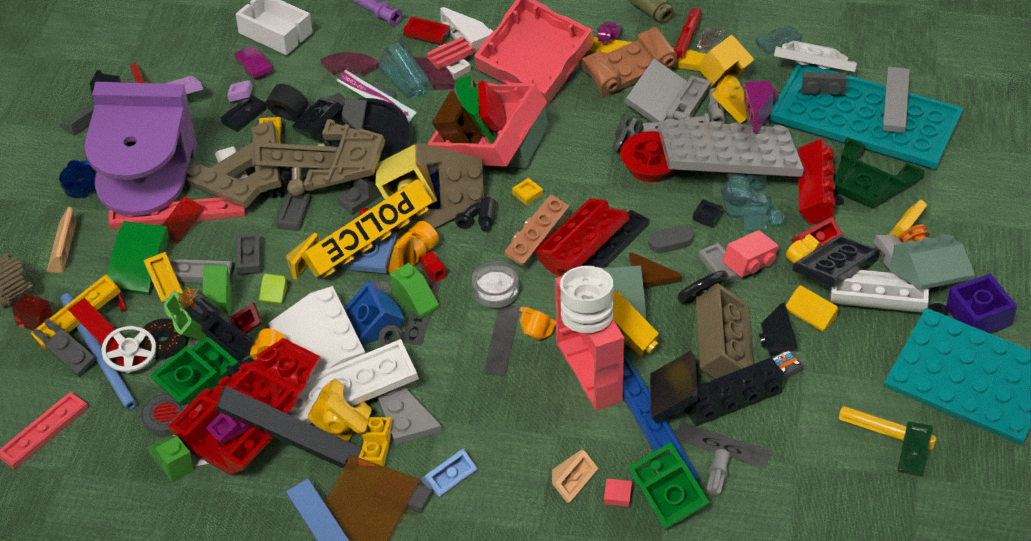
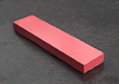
M69 392L0 449V459L15 470L88 409L87 403L72 392Z

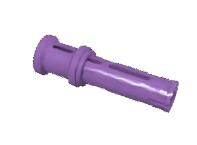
M351 0L372 11L376 18L386 20L390 26H397L402 19V11L397 8L393 9L387 2Z

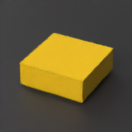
M527 178L512 188V194L525 205H528L543 195V189Z

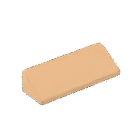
M72 207L67 208L59 222L47 272H63L65 270L76 226Z

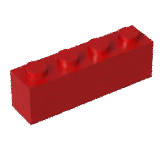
M823 139L798 148V155L804 168L802 177L798 176L799 212L809 225L834 216V206L836 205L833 193L835 189L833 158L835 155L830 145L827 146Z

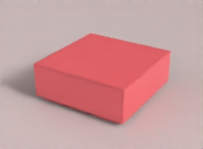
M607 479L604 504L629 507L632 481Z

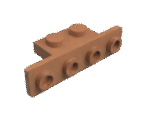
M549 195L532 218L528 217L523 225V229L520 232H516L504 255L523 266L562 218L569 205L555 196Z

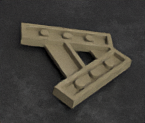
M273 121L253 126V142L211 168L194 162L187 170L184 184L244 208H247L261 192L281 187L280 167L255 166L256 172L243 180L233 178L252 166V143H277Z

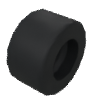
M277 84L267 98L266 106L275 116L296 122L306 111L308 100L296 88L287 84Z

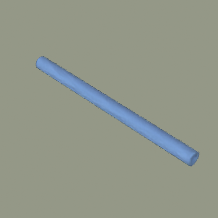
M69 293L63 294L60 298L64 307L74 300ZM80 323L77 326L78 331L125 409H134L137 403L119 373L108 366L103 360L102 345Z

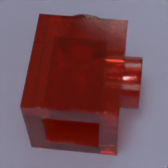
M24 294L12 309L17 326L32 331L42 325L47 318L49 319L53 316L49 301L28 294Z

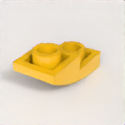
M391 417L368 418L367 428L362 433L364 443L358 457L360 467H384L391 438Z

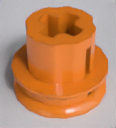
M916 225L902 232L899 240L903 241L902 243H905V241H918L929 237L930 233L926 231V225Z

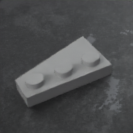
M404 386L376 396L383 416L392 418L391 437L394 445L442 432V426Z

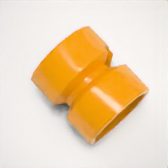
M418 221L408 231L413 235L415 263L420 260V256L425 255L439 243V236L436 230L425 221ZM406 232L405 234H403V235L396 241V244H397L408 232Z

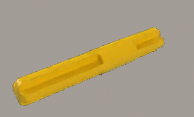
M846 406L841 408L839 413L841 421L904 441L906 426ZM934 435L931 436L929 450H933L936 444V436Z

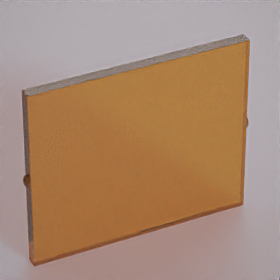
M351 455L330 492L325 505L349 541H389L419 483V479L387 468V466H381Z

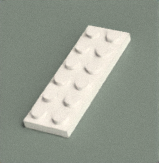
M397 340L312 375L289 415L311 424L312 422L308 418L309 411L317 400L322 388L334 378L344 385L343 396L350 406H355L362 401H367L418 380L417 372L402 340Z

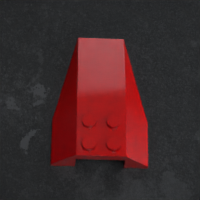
M282 338L257 355L258 359L250 364L244 363L239 367L240 371L231 377L225 376L219 380L218 386L212 390L207 388L201 392L168 425V428L175 436L179 437L194 456L229 475L244 470L274 437L250 427L237 437L221 444L206 427L220 414L215 408L222 389L228 386L289 414L320 362L321 358L319 355Z

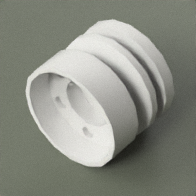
M580 266L566 272L560 280L561 320L564 325L580 333H594L609 326L613 320V279L610 274L602 268L594 266Z

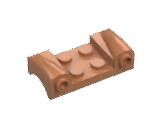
M654 27L638 34L637 41L606 54H603L600 50L582 58V70L592 77L603 98L637 83L654 58L669 69L677 66V53L658 28Z

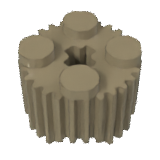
M9 253L0 256V306L2 308L15 303L33 292V286L30 281L25 283L26 278L22 272L24 271L22 265H20L16 257L11 259Z

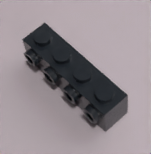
M770 357L697 386L698 400L684 408L695 426L702 425L782 393L784 373L773 358Z

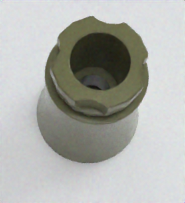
M630 0L631 4L640 8L661 24L667 23L674 15L675 10L667 0Z

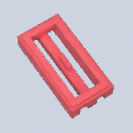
M460 37L427 52V59L439 70L474 54V48L469 46L467 41L464 42L463 37Z

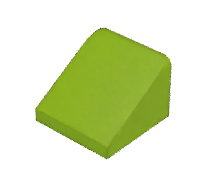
M264 274L259 302L282 305L288 289L286 277Z

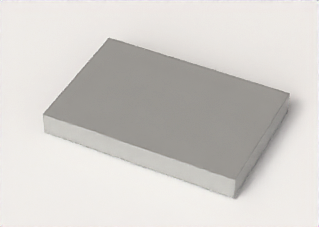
M654 58L624 103L650 121L659 122V120L666 118L669 108L687 81Z

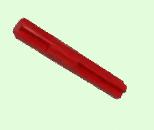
M691 8L674 48L679 58L685 56L701 17L700 8Z

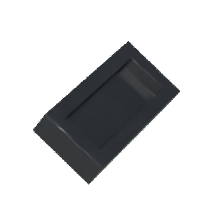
M250 94L249 98H245L221 117V122L230 129L239 132L267 110L266 103Z

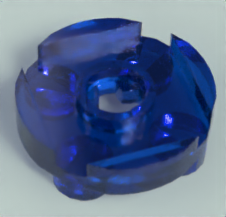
M71 160L60 173L59 182L61 188L67 196L72 198L89 197L88 193L93 191L96 194L95 177L97 171L91 167L88 161Z

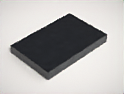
M691 351L650 373L651 418L656 424L698 400L695 355Z

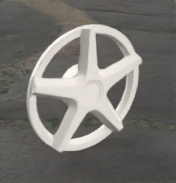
M136 326L121 327L111 332L104 340L101 349L102 357L111 368L129 374L132 371L144 368L155 358L156 342L153 336L143 328ZM124 330L140 331L134 339L124 338L119 332ZM146 335L152 344L151 351L139 347V344ZM113 336L119 344V348L106 352V345ZM123 356L124 366L114 364L109 358ZM134 356L148 357L142 363L132 366Z

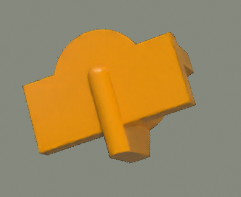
M529 307L520 308L519 311L522 312L520 324L525 336L541 340L552 334L554 326H556V320L543 312L535 311Z
M272 328L261 330L258 338L251 346L250 356L254 360L258 359L257 355L280 339H286L285 335Z

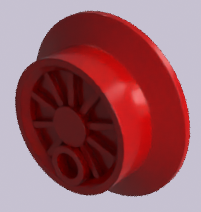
M648 131L629 137L621 147L620 155L623 164L640 181L649 183L660 182L668 178L672 171L675 170L668 169L659 132Z

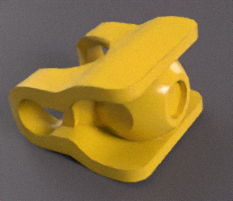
M334 378L320 391L317 400L309 411L308 418L319 429L349 442L354 431L362 434L366 430L372 408L364 401L355 407L350 406L343 396L344 385Z

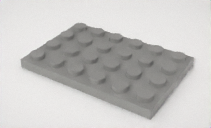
M675 119L659 120L658 131L668 169L799 177L803 175L804 168L789 129L784 126L775 125L774 127H767L762 125L758 132H753L750 125H742L740 123L721 124L716 121L701 123L696 120L684 122Z

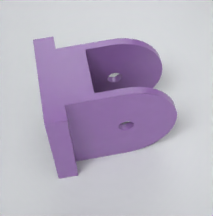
M95 82L92 93L95 106L85 140V153L89 164L97 171L95 189L99 200L111 211L127 216L147 215L162 210L170 205L181 193L190 158L195 157L197 148L184 84ZM138 178H146L141 183L134 182Z

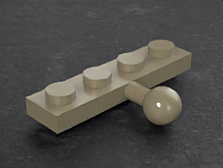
M255 142L252 143V166L292 168V180L288 183L287 190L290 195L297 197L305 191L304 182L301 180V168L331 169L338 147Z

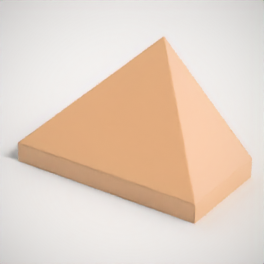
M580 450L552 469V484L564 500L569 503L598 470V467L584 450Z

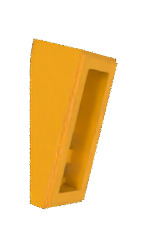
M408 232L394 246L388 268L389 273L394 272L407 263L415 267L412 233Z

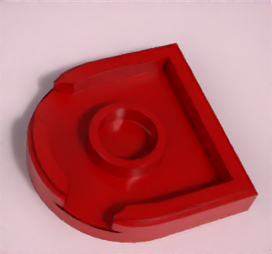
M485 80L481 81L477 85L481 119L493 132L497 133L502 131L507 123L505 111L494 90Z

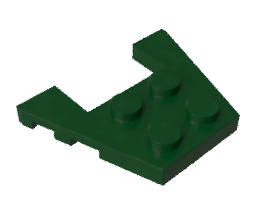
M847 137L834 181V190L874 208L924 177L925 170L906 163L896 176L857 160L864 152L865 144Z

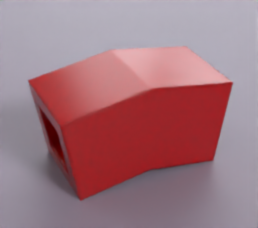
M433 251L420 256L419 264L433 283L446 278L445 266Z

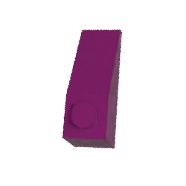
M770 80L744 82V104L753 132L759 131L773 110V101L777 100L776 88H772Z

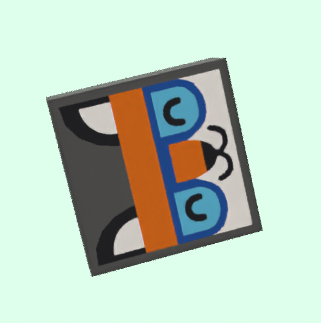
M791 351L782 352L773 357V360L784 373L783 380L803 370V364Z

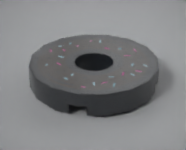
M157 319L143 327L153 336L156 342V354L153 359H167L166 356H175L185 347L186 336L179 334L175 330L173 319ZM146 335L139 344V347L151 351L152 344ZM161 337H167L165 341H157Z

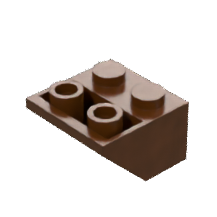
M450 91L432 124L444 142L449 140L451 143L479 144L482 138L481 133L465 111L455 92Z

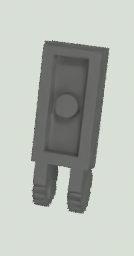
M47 318L44 321L46 327L56 334L49 340L41 330L36 329L33 332L34 335L45 344L49 351L80 377L96 358L65 330L60 329Z

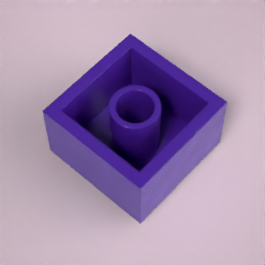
M990 273L951 287L946 307L956 320L991 333L1013 325L1017 305Z

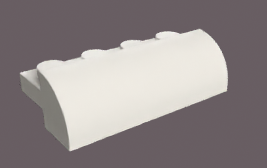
M859 270L835 287L831 286L830 302L839 305L923 313L925 308L928 307L929 288L920 290L894 273Z

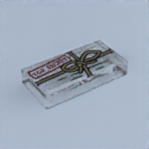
M704 27L697 45V52L707 54L723 41L725 30Z

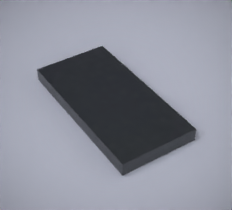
M838 235L795 262L792 271L835 287L877 259L880 250Z

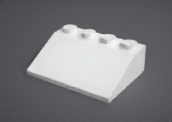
M333 286L308 294L268 323L269 328L285 335L287 340L320 356L321 360L312 375L365 354Z

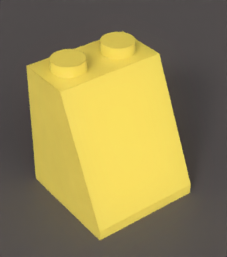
M415 144L377 164L376 186L384 199L419 179L432 199V203L437 201L427 165L417 164Z

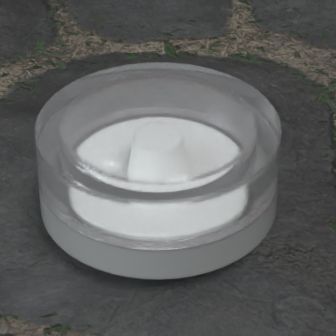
M490 261L477 267L472 274V293L475 300L481 305L490 308H500L511 304L519 294V276L516 269L510 264L501 261Z

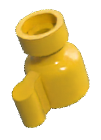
M808 234L802 241L794 242L787 250L785 257L794 264L819 248L820 242L811 234Z

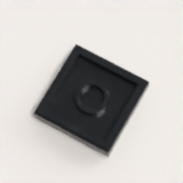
M320 97L292 125V128L298 133L313 138L325 126L327 119H332L343 106L338 101Z

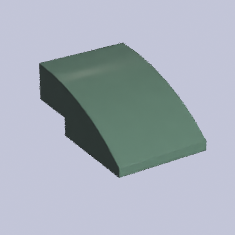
M641 266L602 268L613 279V292L615 289L620 292L646 320Z

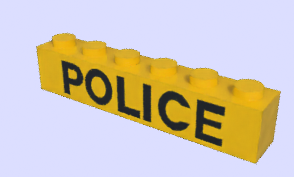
M416 179L301 253V256L315 277L322 274L325 278L336 271L334 266L341 262L342 265H345L354 259L353 254L358 250L363 253L371 248L373 240L377 238L380 241L392 234L390 229L398 226L400 229L411 222L409 217L413 214H416L418 217L428 211L427 205L433 201L419 179Z

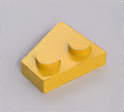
M727 73L722 77L711 95L741 124L747 119L743 87L735 77Z

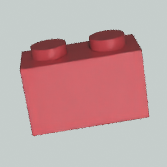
M758 230L729 243L722 262L742 278L772 265L776 260V252L779 245Z

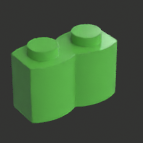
M173 291L164 302V309L166 314L173 319L175 330L181 335L203 340L207 335L201 331V325L183 310L187 300H191L193 297Z

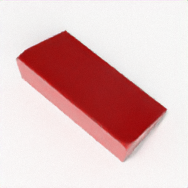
M830 217L798 234L791 241L792 243L798 240L802 241L806 235L811 234L820 242L819 247H821L838 235L843 236L833 217Z

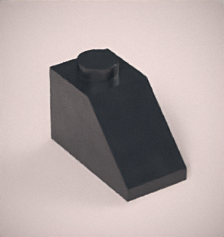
M781 303L761 323L763 333L759 334L762 348L767 347L770 356L798 348L786 305Z

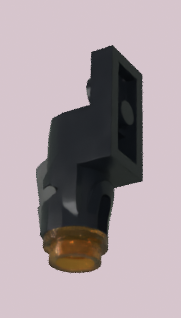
M187 287L179 296L177 302L181 304L180 307L201 325V331L237 360L254 344V340L236 326V321L196 288Z

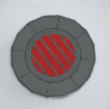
M169 394L155 396L142 409L141 417L144 428L158 437L174 435L169 430L168 425L189 403L180 405Z

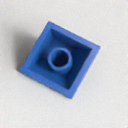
M370 280L365 283L344 307L361 345L379 340V332L384 326L395 325L399 327L405 321L397 303ZM389 332L386 337L391 336L393 333Z

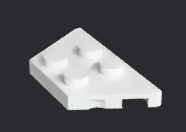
M799 41L785 43L782 45V48L777 46L774 52V56L796 60L797 63L802 65H809V63L817 64V67L822 69L833 67L855 72L857 65L856 62L847 61L848 57L834 48Z

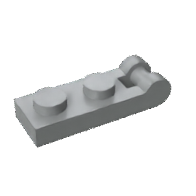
M692 75L669 108L667 119H684L686 115L692 117L710 90L711 81Z

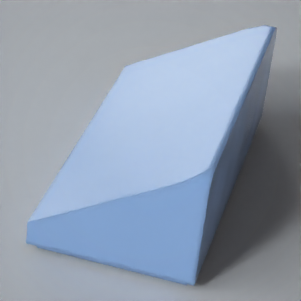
M462 449L420 480L439 497L478 468L465 450Z

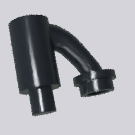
M484 197L480 202L469 206L464 212L458 213L455 216L456 225L459 228L469 227L472 222L471 216L479 212L478 223L481 225V230L489 231L490 227L494 224L495 199Z

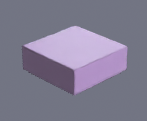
M247 80L231 84L227 94L229 102L249 98L253 88L251 81Z

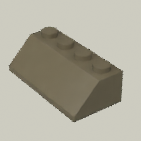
M715 283L709 287L708 291L699 297L696 296L700 369L716 379L750 366L754 362L749 305L720 284Z

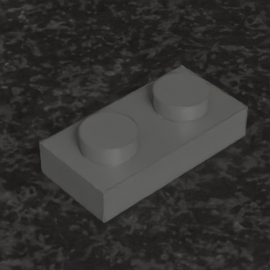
M803 72L801 93L845 95L847 73Z
M259 233L236 234L237 274L260 272Z

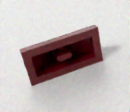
M253 302L231 316L236 321V326L246 334L263 324L256 304Z

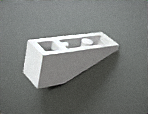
M445 7L440 8L441 23L450 25L449 33L455 40L463 37L464 42L467 41L469 46L474 48V54L470 55L471 58H474L477 49H480L493 31L488 29L481 21Z

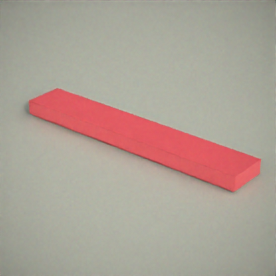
M208 198L172 202L162 210L141 216L122 215L109 209L110 229H118L123 221L160 225L244 217L245 208L222 198Z

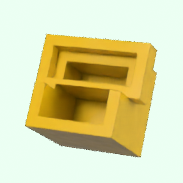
M731 34L711 49L697 68L707 80L711 81L712 88L727 73L736 79L740 77L754 61V58Z

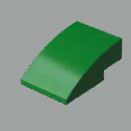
M472 75L456 80V91L460 103L482 137L489 144H493L498 137V132H493L481 119L477 82Z
M123 221L107 270V276L114 283L119 284L122 292L150 295L154 284L143 260L164 253L170 240L167 227Z
M207 336L192 349L188 345L151 374L150 377L180 405L191 403L207 388L212 390L218 386V381L228 376L226 367L229 365L233 367L238 364V361Z
M672 442L627 467L665 530L710 504Z

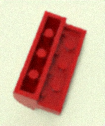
M589 198L535 250V253L546 269L561 276L565 271L580 267L589 257L594 255L629 219L627 211L610 208L606 200Z

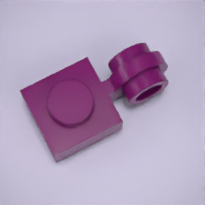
M614 22L601 23L597 29L598 41H601L602 44H607V42L611 43L612 39L617 40L621 35L622 26H618Z

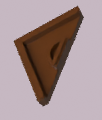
M633 252L629 253L631 266H641L643 288L681 282V273Z

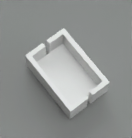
M251 0V5H245L236 13L238 33L285 55H288L296 48L298 42L301 43L313 33L310 13L282 0Z

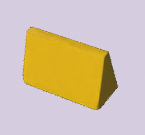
M801 285L798 286L786 304L788 312L822 332L837 319L838 307Z

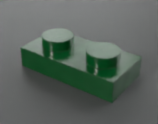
M907 421L898 472L923 477L933 426Z

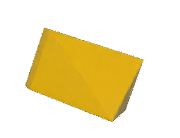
M313 233L285 256L293 279L298 280L308 267L301 253L319 242V235L317 233Z

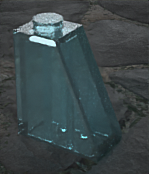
M401 40L386 47L378 66L380 72L407 99L424 94L429 80L404 41Z

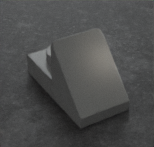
M363 177L355 179L354 187L337 197L340 206L354 215L360 209L381 197L382 194L376 186V181L372 178Z

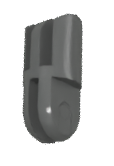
M629 113L623 114L616 130V140L612 147L615 152L621 143L623 144L629 137L638 134L643 122L640 121L633 130L637 118L634 116L625 126Z

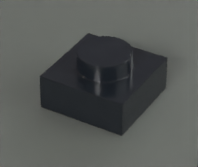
M702 200L693 213V220L714 227L723 214V206Z

